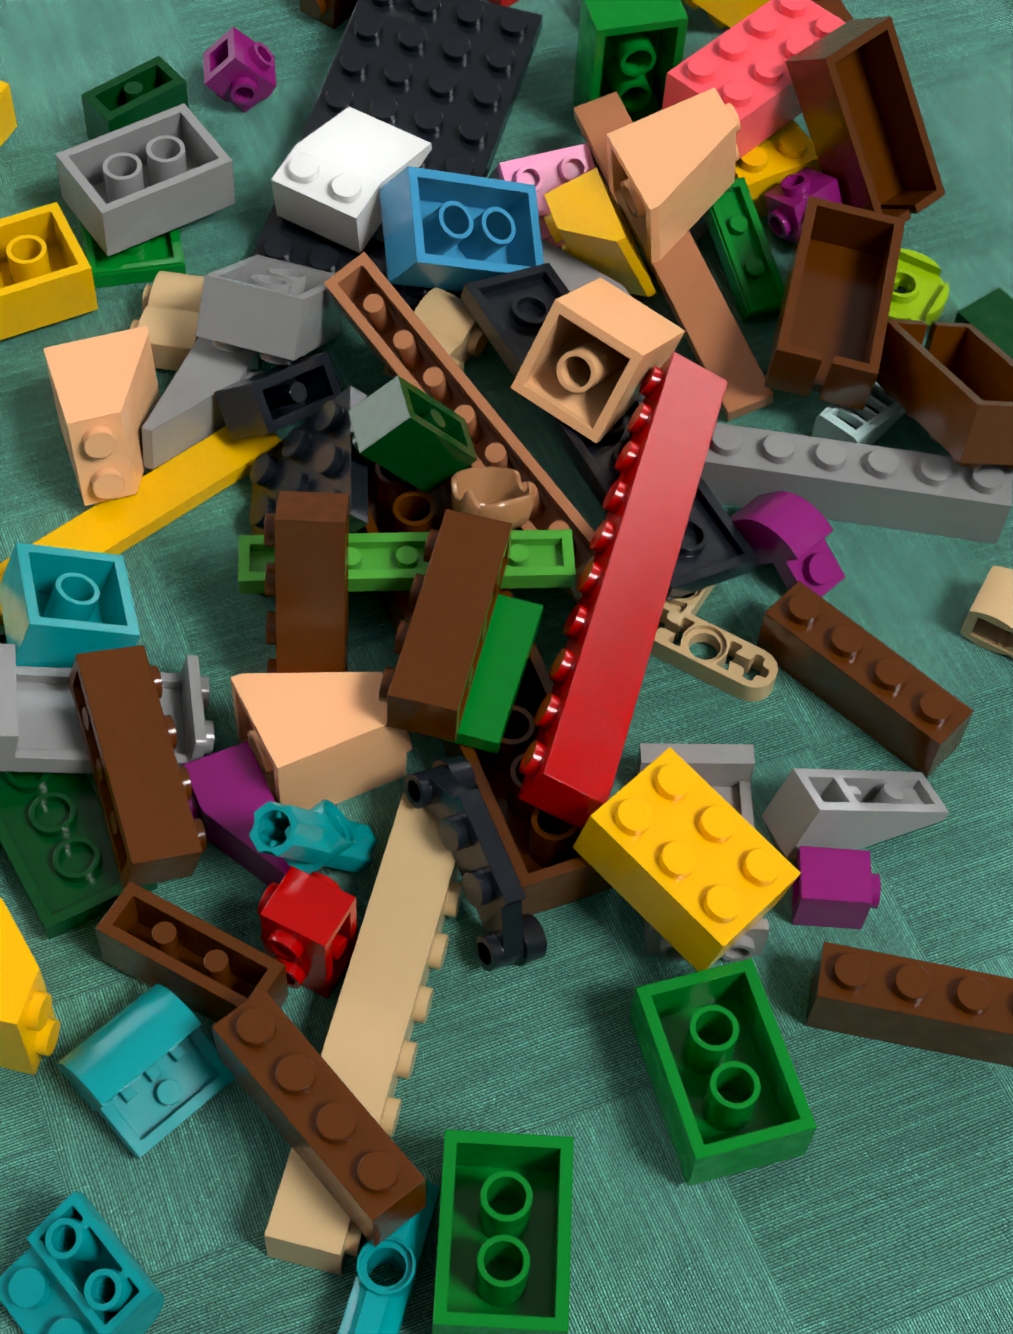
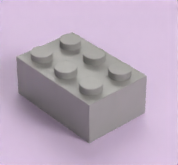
M185 103L55 154L63 200L107 256L116 254L235 204L233 160Z
M261 255L249 257L208 273L204 277L196 336L213 340L212 346L222 351L242 352L243 348L261 352L260 358L266 362L280 365L291 364V360L294 361L301 356L307 355L308 352L321 347L340 335L343 314L337 308L324 285V282L333 276L334 273Z

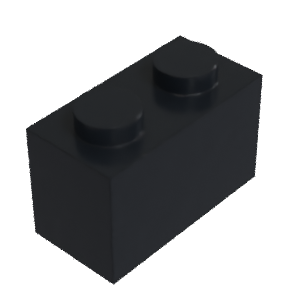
M324 352L294 361L291 360V364L278 365L217 390L214 393L231 440L235 441L270 434L316 414L323 404L327 401H332L342 391L329 353Z

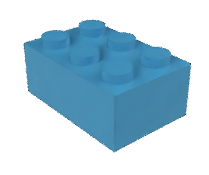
M407 166L379 189L387 276L391 284L425 288L438 287L442 290L462 292L466 283L544 264L535 185Z

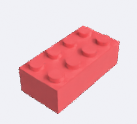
M770 0L667 72L662 110L715 87L724 104L731 103L738 114L741 130L736 134V144L740 159L802 113L785 61L846 22L811 0Z

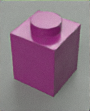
M800 846L794 867L801 874L791 885L792 925L862 930L870 908H878L881 894L880 875L871 873L870 851Z

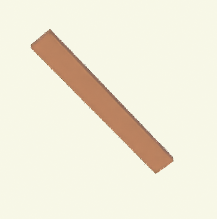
M617 91L573 108L574 119L584 139L589 143L590 150L608 186L607 133L633 123ZM688 231L660 261L653 264L650 263L634 235L680 328L685 330L684 336L698 364L728 381L721 403V409L727 421L773 404L774 394L771 388L764 386L766 378L690 232Z

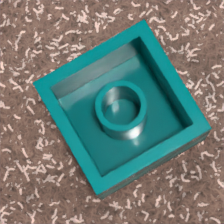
M15 543L0 583V602L7 644H15L16 666L72 668L76 654L136 646L140 632L123 555Z

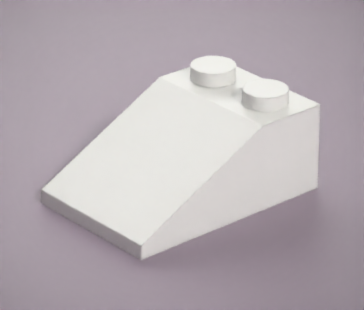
M348 107L297 143L272 177L271 183L276 213L288 221L361 253L382 222L379 189L407 166L419 168L432 150V143Z

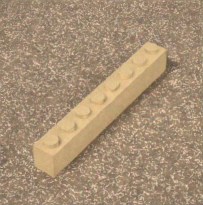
M403 793L321 1053L322 1058L391 1137L395 1133L402 1105V1099L394 1098L399 1077L410 1079L417 1055L418 1043L410 1041L415 1022L426 1023L432 1004L434 988L426 986L431 968L441 970L447 952L449 935L441 933L446 916L456 918L463 895L462 883L456 882L459 868L452 852L448 851L441 841L439 822L436 815L427 806L419 809L413 807L406 793ZM291 1148L264 1234L267 1256L342 1276L347 1255L358 1257L365 1235L296 1151Z

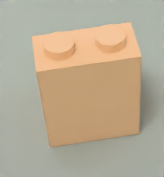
M715 87L607 133L610 192L651 264L660 261L735 182V161L739 160L736 134L741 130L740 120L731 103L724 104Z
M600 277L555 299L511 389L597 444L642 396L639 393V389L647 373L654 365L658 368L662 367L676 349L685 330Z
M147 326L43 348L61 431L84 505L87 506L137 494L145 470L143 464L142 427L160 400Z
M382 672L241 673L230 678L237 738L240 744L248 741L275 802L310 810L325 799L336 805L406 776L407 752L412 750L411 740L406 730L387 726V703L379 701V690L383 677Z

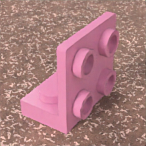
M589 143L500 162L488 178L535 185L541 238L561 248V245L566 242L563 240L556 244L544 220L545 216L551 214L544 194L594 169L595 165Z

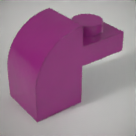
M786 491L761 494L730 517L758 556L759 560L756 566L773 563L788 590L800 581L822 597L846 577L824 539L834 530L825 517L802 497Z

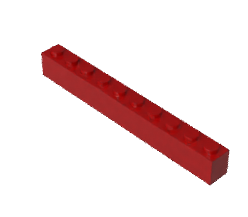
M676 352L672 353L661 368L655 365L652 366L640 386L639 393L645 397L643 402L636 408L627 427V430L633 433L631 440L622 449L615 465V469L621 473L619 479L609 489L603 502V509L607 510L608 514L606 520L597 528L590 543V549L595 551L594 559L586 566L577 584L576 590L582 593L580 603L569 614L563 628V634L569 638L566 647L559 652L549 672V679L554 681L553 689L545 697L535 716L534 725L540 727L537 739L526 750L519 767V772L524 774L525 777L518 798L578 828H582L589 817L609 800L728 382Z

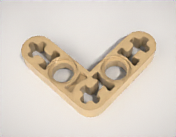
M715 585L695 591V594L689 598L665 600L659 621L665 624V628L660 627L657 629L650 652L651 655L738 699L754 702L768 697L773 690L778 673L777 662L773 656L764 649L695 616ZM684 632L680 645L673 644L674 639L678 640L679 633ZM697 642H705L715 647L718 655L710 660L699 659L690 652L689 647ZM727 655L734 657L733 662L730 661L728 670H726L724 666ZM752 668L761 672L760 676L756 675L752 680L743 677V674L750 672Z

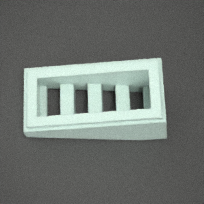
M875 381L866 404L878 411L879 414L866 406L862 411L831 403L816 417L812 437L872 445L905 414L906 410L893 398L887 396L883 392L884 389ZM853 412H856L857 414H859L860 416H862L863 418H865V419L868 420V421L866 422L865 420H863L862 418H860L859 416H857V415L854 414ZM844 420L853 425L854 427H856L857 429H854L853 427L845 423Z

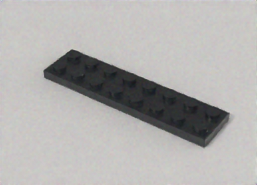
M545 263L464 284L461 299L514 378H516L555 299L570 291L550 263ZM642 395L597 444L531 402L603 507V502L609 489L619 479L621 473L615 469L616 461L622 449L631 440L633 433L627 430L629 421L636 408L643 402L644 396ZM702 477L699 480L666 601L752 572L759 560L754 550Z

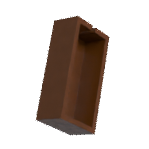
M891 16L850 20L785 61L822 173L837 178L843 204L906 219L905 222L911 219L910 214H918L945 195Z
M808 197L795 236L764 384L765 387L809 397L811 390L820 392L818 400L863 411L879 373L906 219L817 197Z
M888 319L879 373L876 378V382L884 389L883 392L906 410V415L916 420L928 432V436L945 448L952 455V460L955 463L972 469L982 468L983 464H997L1013 469V359L972 324L932 321L925 347H923L922 343L928 324L918 320Z

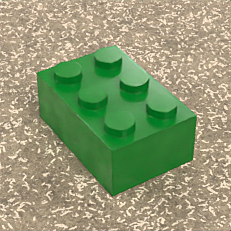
M581 0L572 99L574 107L617 91L632 122L661 111L667 72L683 60L688 16L681 0Z
M752 958L635 988L629 1019L687 1187L805 1155L817 1126Z
M445 1129L432 1334H568L574 1137Z

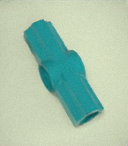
M327 799L322 800L310 810L269 801L254 812L255 821L249 836L257 851L282 857L290 867L294 866L308 874L316 872L323 866L360 873L374 863L373 853L378 840L370 826L348 820L342 811Z
M426 1179V1207L375 1248L367 1239L366 1245L363 1246L357 1258V1274L338 1334H399L407 1305L415 1292V1279L440 1197L441 1187ZM383 1264L394 1265L404 1274L397 1284L389 1287L374 1283L369 1278V1275L373 1269Z

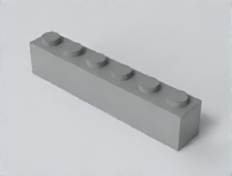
M722 423L715 424L701 473L702 479L720 504L744 507L758 495L786 491L808 501L825 519L997 544L1012 507L1013 469L1003 465L983 464L982 468L972 469L955 463L950 456Z

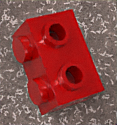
M291 866L280 884L272 882L268 886L259 902L257 914L260 916L262 928L260 940L263 942L265 954L285 964L288 987L298 989L300 986H303L329 999L350 964L357 941L356 897L342 891L334 880L322 873L311 872L308 874Z

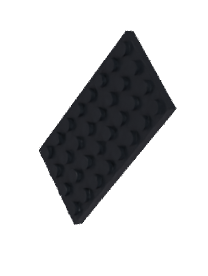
M358 0L300 141L346 108L351 107L432 143V150L419 168L487 178L542 30L543 15L480 0ZM274 201L252 256L261 255L335 274L365 252L388 280L382 222L362 252L358 253L278 216ZM391 284L413 311H415L423 297L432 289Z

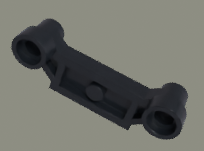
M455 754L434 761L429 769L407 775L405 778V792L409 802L417 809L427 806L436 815L439 822L441 841L445 848L452 852L463 877L462 886L464 894L469 903L476 907L482 921L483 935L477 937L474 942L475 955L481 967L486 971H492L511 963L523 966L542 959L547 952L545 932L540 922L532 914L526 913L522 915V900L526 898V895L479 788L476 789L475 774L469 761L463 755Z

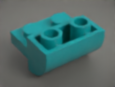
M154 984L55 1064L94 1113L96 1111L99 1112L136 1160L146 1154L235 1079L218 1058L217 1049L200 1030L199 1027L202 1023L174 993L161 984Z
M74 1191L26 1238L32 1246L0 1276V1301L25 1334H144L160 1314L165 1302L162 1292L84 1193Z

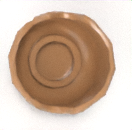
M492 466L471 467L457 471L451 477V505L454 511L513 523L512 530L526 524L529 520L535 504L533 484L527 483V489L525 490L521 482L520 473L517 470Z

